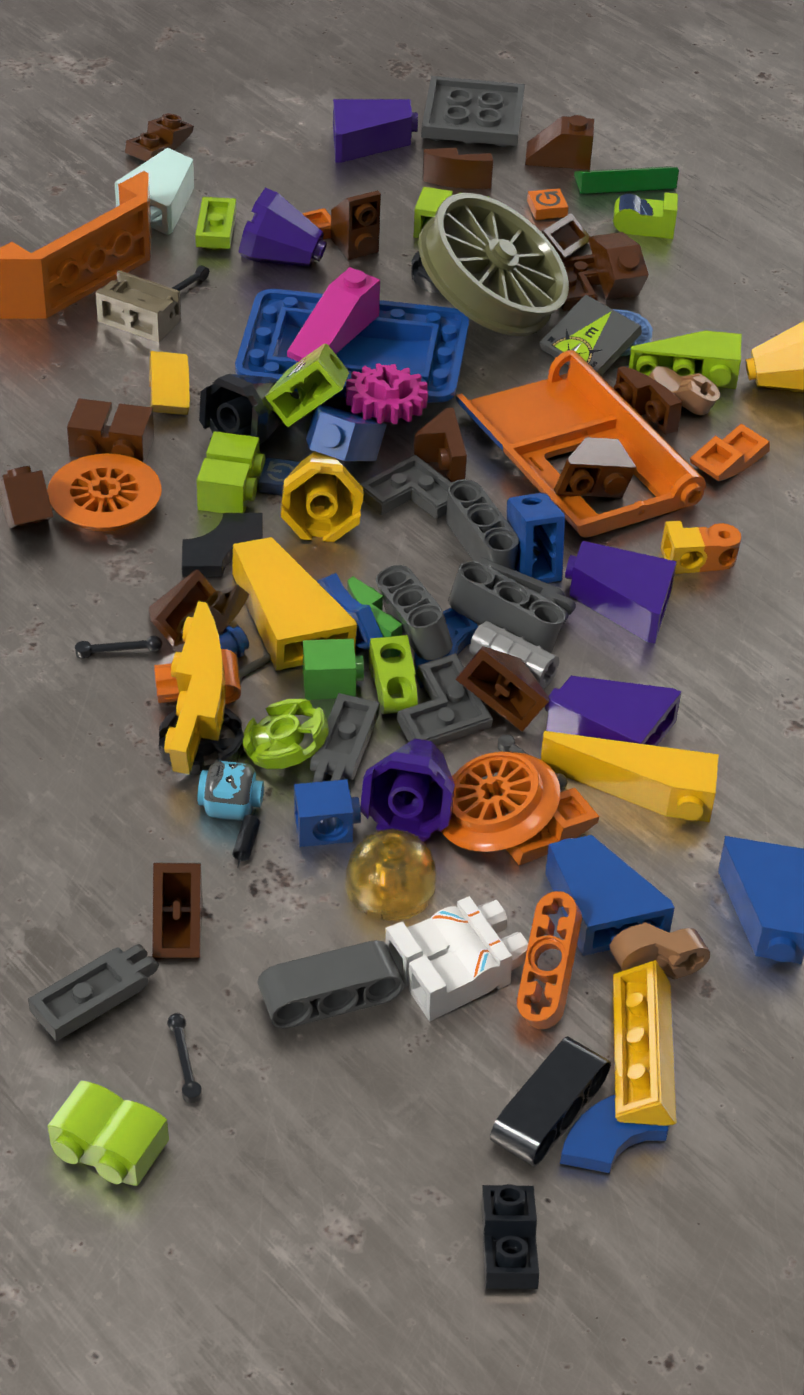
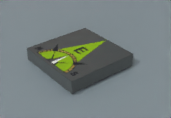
M585 294L540 341L541 350L555 358L565 351H576L602 376L642 334L641 325Z

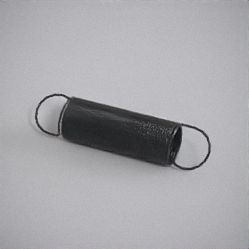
M256 809L253 815L245 816L241 824L232 853L233 857L239 860L237 868L240 861L249 860L260 826V820L255 817Z

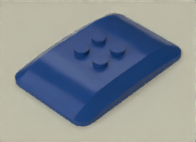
M266 289L257 293L235 361V373L238 375L273 377L279 380L285 371L298 362L287 357V350L323 294L283 289ZM380 300L379 316L336 355L348 369L347 379H351L353 371L362 373L363 366L376 369V364L379 363L381 365L396 364L397 370L401 371L405 368H410V375L420 374L422 376L421 382H427V403L446 402L454 398L457 391L469 328V317L455 308ZM346 382L343 389L332 397L346 398Z

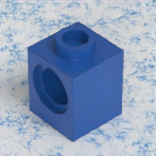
M348 779L294 784V817L299 847L353 842V824L361 823L359 798L351 797Z

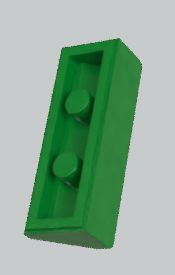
M673 166L574 171V177L580 194L677 189L679 175L678 167Z

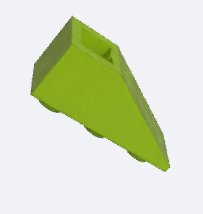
M705 330L631 346L629 368L647 376L657 366L667 367L680 376L700 373L712 381L717 388L736 389L741 364L742 334Z

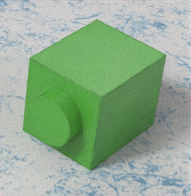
M354 639L303 640V680L306 700L336 699L338 693L356 697V681H364L363 656H355Z

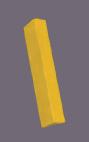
M654 960L613 974L615 1118L618 1122L668 1126L677 1123L671 985L658 962Z

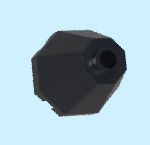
M227 374L217 378L212 382V385L200 391L199 421L203 428L207 429L210 427L212 433L216 431L259 437V445H261L282 422L273 410L272 405L265 398L278 379L238 374Z

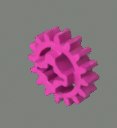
M379 363L376 364V369L363 366L362 373L353 371L351 379L346 381V405L352 406V413L354 414L363 412L364 420H368L371 417L377 418L378 424L383 422L398 424L399 418L410 422L412 421V414L421 416L423 408L427 407L428 384L427 382H421L422 376L420 374L410 375V368H405L401 371L397 370L396 364L381 365Z

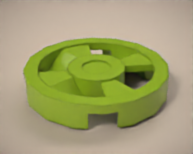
M286 699L265 708L268 716L263 718L258 724L253 717L248 722L243 733V746L248 757L255 765L265 769H284L300 764L313 756L324 745L329 728L326 716L320 707H317V709L313 708L311 702L306 699ZM294 715H305L311 718L300 724L298 718ZM304 733H311L314 741L306 749H303L299 744L303 741Z

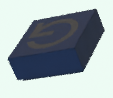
M266 458L259 479V492L282 496L284 480L300 462Z

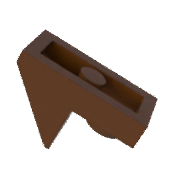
M454 407L445 408L415 434L414 455L426 463L438 462L440 471H446L447 478L451 482L465 479L467 454Z

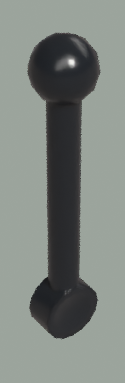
M200 265L196 269L195 274L175 285L172 289L181 291L198 279L201 281L206 280L209 276V269Z
M155 635L141 641L93 645L88 641H80L75 645V653L79 658H87L92 653L146 648L156 652L162 648L163 642L160 637Z
M174 1013L168 1018L167 1025L175 1035L185 1081L182 1087V1097L188 1103H195L202 1097V1088L198 1082L194 1081L183 1030L186 1026V1019L184 1015Z

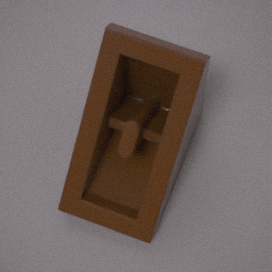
M485 646L480 648L455 679L522 732L550 699L521 658Z
M154 862L152 957L200 958L203 912L201 863Z

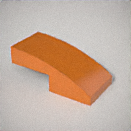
M740 424L723 440L715 435L690 457V463L717 481L725 480L749 468L770 451V441L745 425Z
M576 788L560 792L557 810L549 823L529 840L506 850L519 866L547 855L549 844L567 838L574 839L597 824L600 816Z

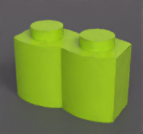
M88 1081L79 1082L47 1125L51 1147L60 1159L70 1164L79 1162L95 1166L99 1175L113 1184H120L122 1182L138 1186L169 1141L167 1119L160 1113L138 1102L123 1100L107 1088Z

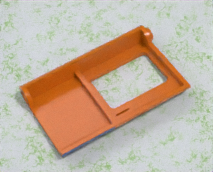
M569 350L558 355L550 366L548 379L468 400L462 393L456 395L458 404L539 492L545 493L564 513L565 520L582 537H592L693 506L704 495L706 488L704 478L576 351ZM570 361L568 372L559 375L561 367ZM586 437L619 439L637 467L634 475L656 497L644 501L640 500L634 504L598 514L581 496L556 495L554 488L560 474L546 459L574 451Z

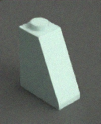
M166 148L115 182L117 207L120 205L118 184L142 171L149 173L151 228L170 235L174 231L194 189V168L192 158Z

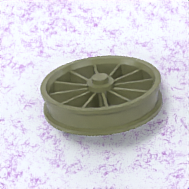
M475 193L451 195L441 203L435 217L431 218L420 232L418 240L420 258L434 285L460 312L492 331L509 336H529L535 334L547 324L551 314L556 312L567 299L569 293L568 276L555 248L535 225L502 202Z

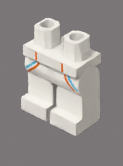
M470 896L457 901V907H446L435 913L431 918L406 927L402 921L386 927V944L390 949L405 986H409V992L429 1022L489 993L496 987L499 990L510 985L511 970L525 963L528 942L522 933L516 932L502 939L496 934L507 929L508 923L505 910L497 900L476 906Z

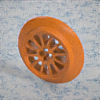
M105 453L84 456L64 465L51 478L47 492L51 507L61 517L82 528L105 532L126 528L147 515L157 505L161 496L162 486L156 472L146 463L126 455Z
M493 752L478 756L464 764L452 775L455 784L452 815L449 826L441 830V832L455 845L472 851L492 852L517 846L539 833L554 816L560 801V784L557 775L544 761L524 753Z

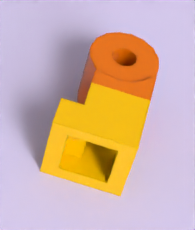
M666 521L660 549L664 559L677 561L675 574L727 570L736 563L742 537L737 528L725 523L714 524L709 528H683L681 521Z

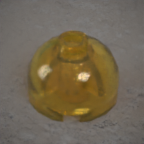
M393 828L377 830L365 836L351 851L345 877L348 898L354 906L366 915L367 909L374 913H380L381 920L386 921L409 919L423 912L429 905V899L435 894L437 883L436 865L429 848L414 834Z

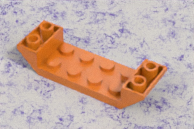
M142 171L118 184L119 206L33 253H30L14 242L0 247V319H47L99 288L104 287L110 281L116 280L118 270L128 273L150 261L152 229L149 173Z

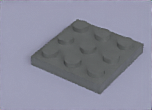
M431 76L422 122L421 138H430L434 141H463L467 144L489 143L500 147L517 146L525 84Z

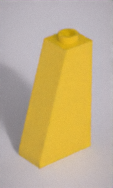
M272 537L233 544L232 575L236 584L249 593L245 604L264 646L270 654L276 671L303 665V640L354 639L355 648L357 632L355 619Z

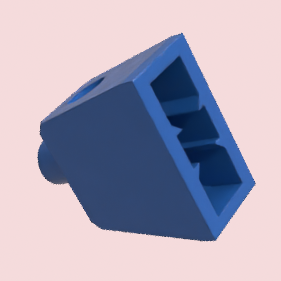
M545 493L510 497L507 500V522L519 538L516 563L517 572L545 583L562 581L564 513ZM533 548L539 551L538 556H535Z

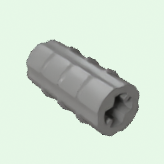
M485 621L479 625L472 636L469 647L471 654L475 656L480 648L485 646L521 658L543 689L551 683L557 672L559 657L544 650L540 645L536 646L526 641L523 636L518 637L508 632L507 628H500L489 621Z

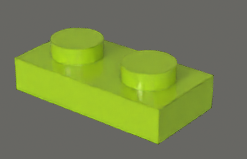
M202 197L195 234L196 247H205L212 250L230 249L237 210L235 198Z

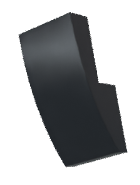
M511 1184L482 1185L485 1289H538L539 1264L536 1244L537 1215L534 1186H516Z

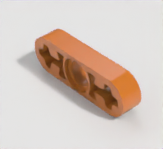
M561 891L550 892L544 895L537 903L517 997V1008L520 1014L530 1026L536 1029L553 1027L561 1020L564 1014L582 922L581 911L574 899L569 894ZM559 907H563L568 914V917H560L557 926L558 934L565 940L553 936L555 925L549 917V914H557ZM548 949L561 951L562 960L555 969L544 971L538 968V958L544 951ZM536 979L546 983L544 994L551 1004L550 1007H542L540 1014H536L531 1007V1003H539L543 990L538 981H535Z

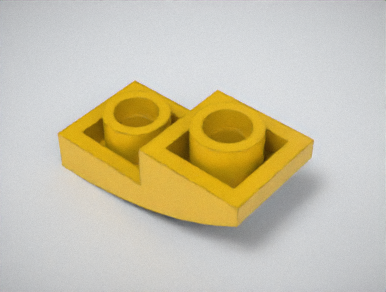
M150 351L149 387H151L150 407L153 408V412L188 415L190 392L187 354Z

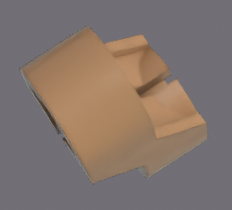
M657 366L649 375V377L673 392L682 401L683 407L698 415H706L720 397L717 386L700 373L680 376L667 367Z
M645 922L621 931L610 944V951L622 971L656 960L665 975L674 980L697 972L710 959L708 947L694 928H684L669 933Z

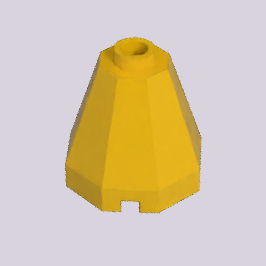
M804 321L751 350V358L745 359L749 381L755 380L759 388L804 393Z
M313 452L303 459L284 480L281 518L303 540H312V537H323L325 542H335L360 524L361 504L363 503L364 496L363 487L336 458L319 452Z

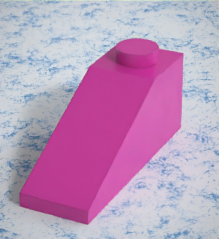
M351 267L343 272L327 287L287 350V357L299 362L325 343L337 354L379 316L380 279Z

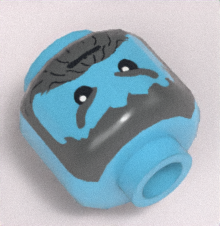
M215 761L208 771H201L197 801L198 805L204 806L205 812L209 817L243 821L245 816L251 815L253 807L261 808L264 795V781L256 780L255 769L250 764Z

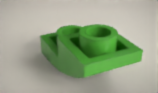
M354 576L348 579V593L360 604L370 605L382 636H402V623L397 621L392 615L382 611L383 595ZM393 648L386 649L381 653V656L383 658L398 657L401 651Z

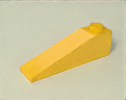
M544 731L541 760L548 764L555 773L564 774L569 779L666 817L710 822L716 794L719 754Z

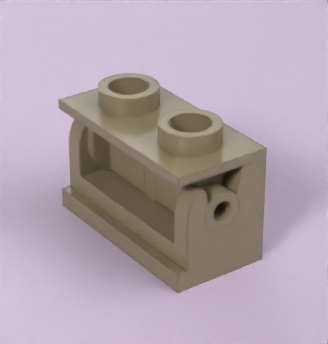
M118 270L117 281L112 280L103 289L99 288L96 291L98 322L159 343L181 321L180 291Z

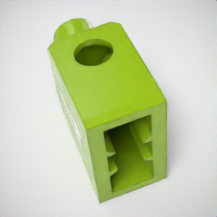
M325 343L285 371L269 390L265 398L283 423L289 427L340 392L344 387L349 372L329 345ZM296 388L299 393V399L292 397L289 392L293 393Z

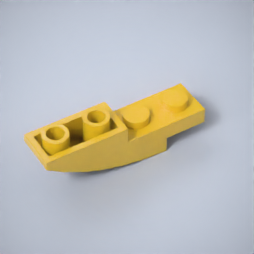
M200 601L197 603L194 616H188L185 620L182 636L183 642H185L182 652H176L173 657L171 676L177 679L179 697L176 715L179 718L175 728L169 727L164 744L165 753L170 754L172 770L189 775L201 738L218 741L225 708V675L220 639L207 603Z

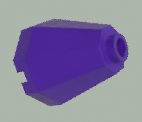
M265 187L252 208L251 212L255 213L252 220H247L238 250L241 257L255 262L311 266L314 260L320 261L327 246V242L323 241V231L279 193Z
M414 738L366 770L363 777L360 810L367 819H369V816L373 818L377 823V831L384 838L420 844L430 838L431 833L438 828L441 831L449 826L455 784L444 754L432 741Z

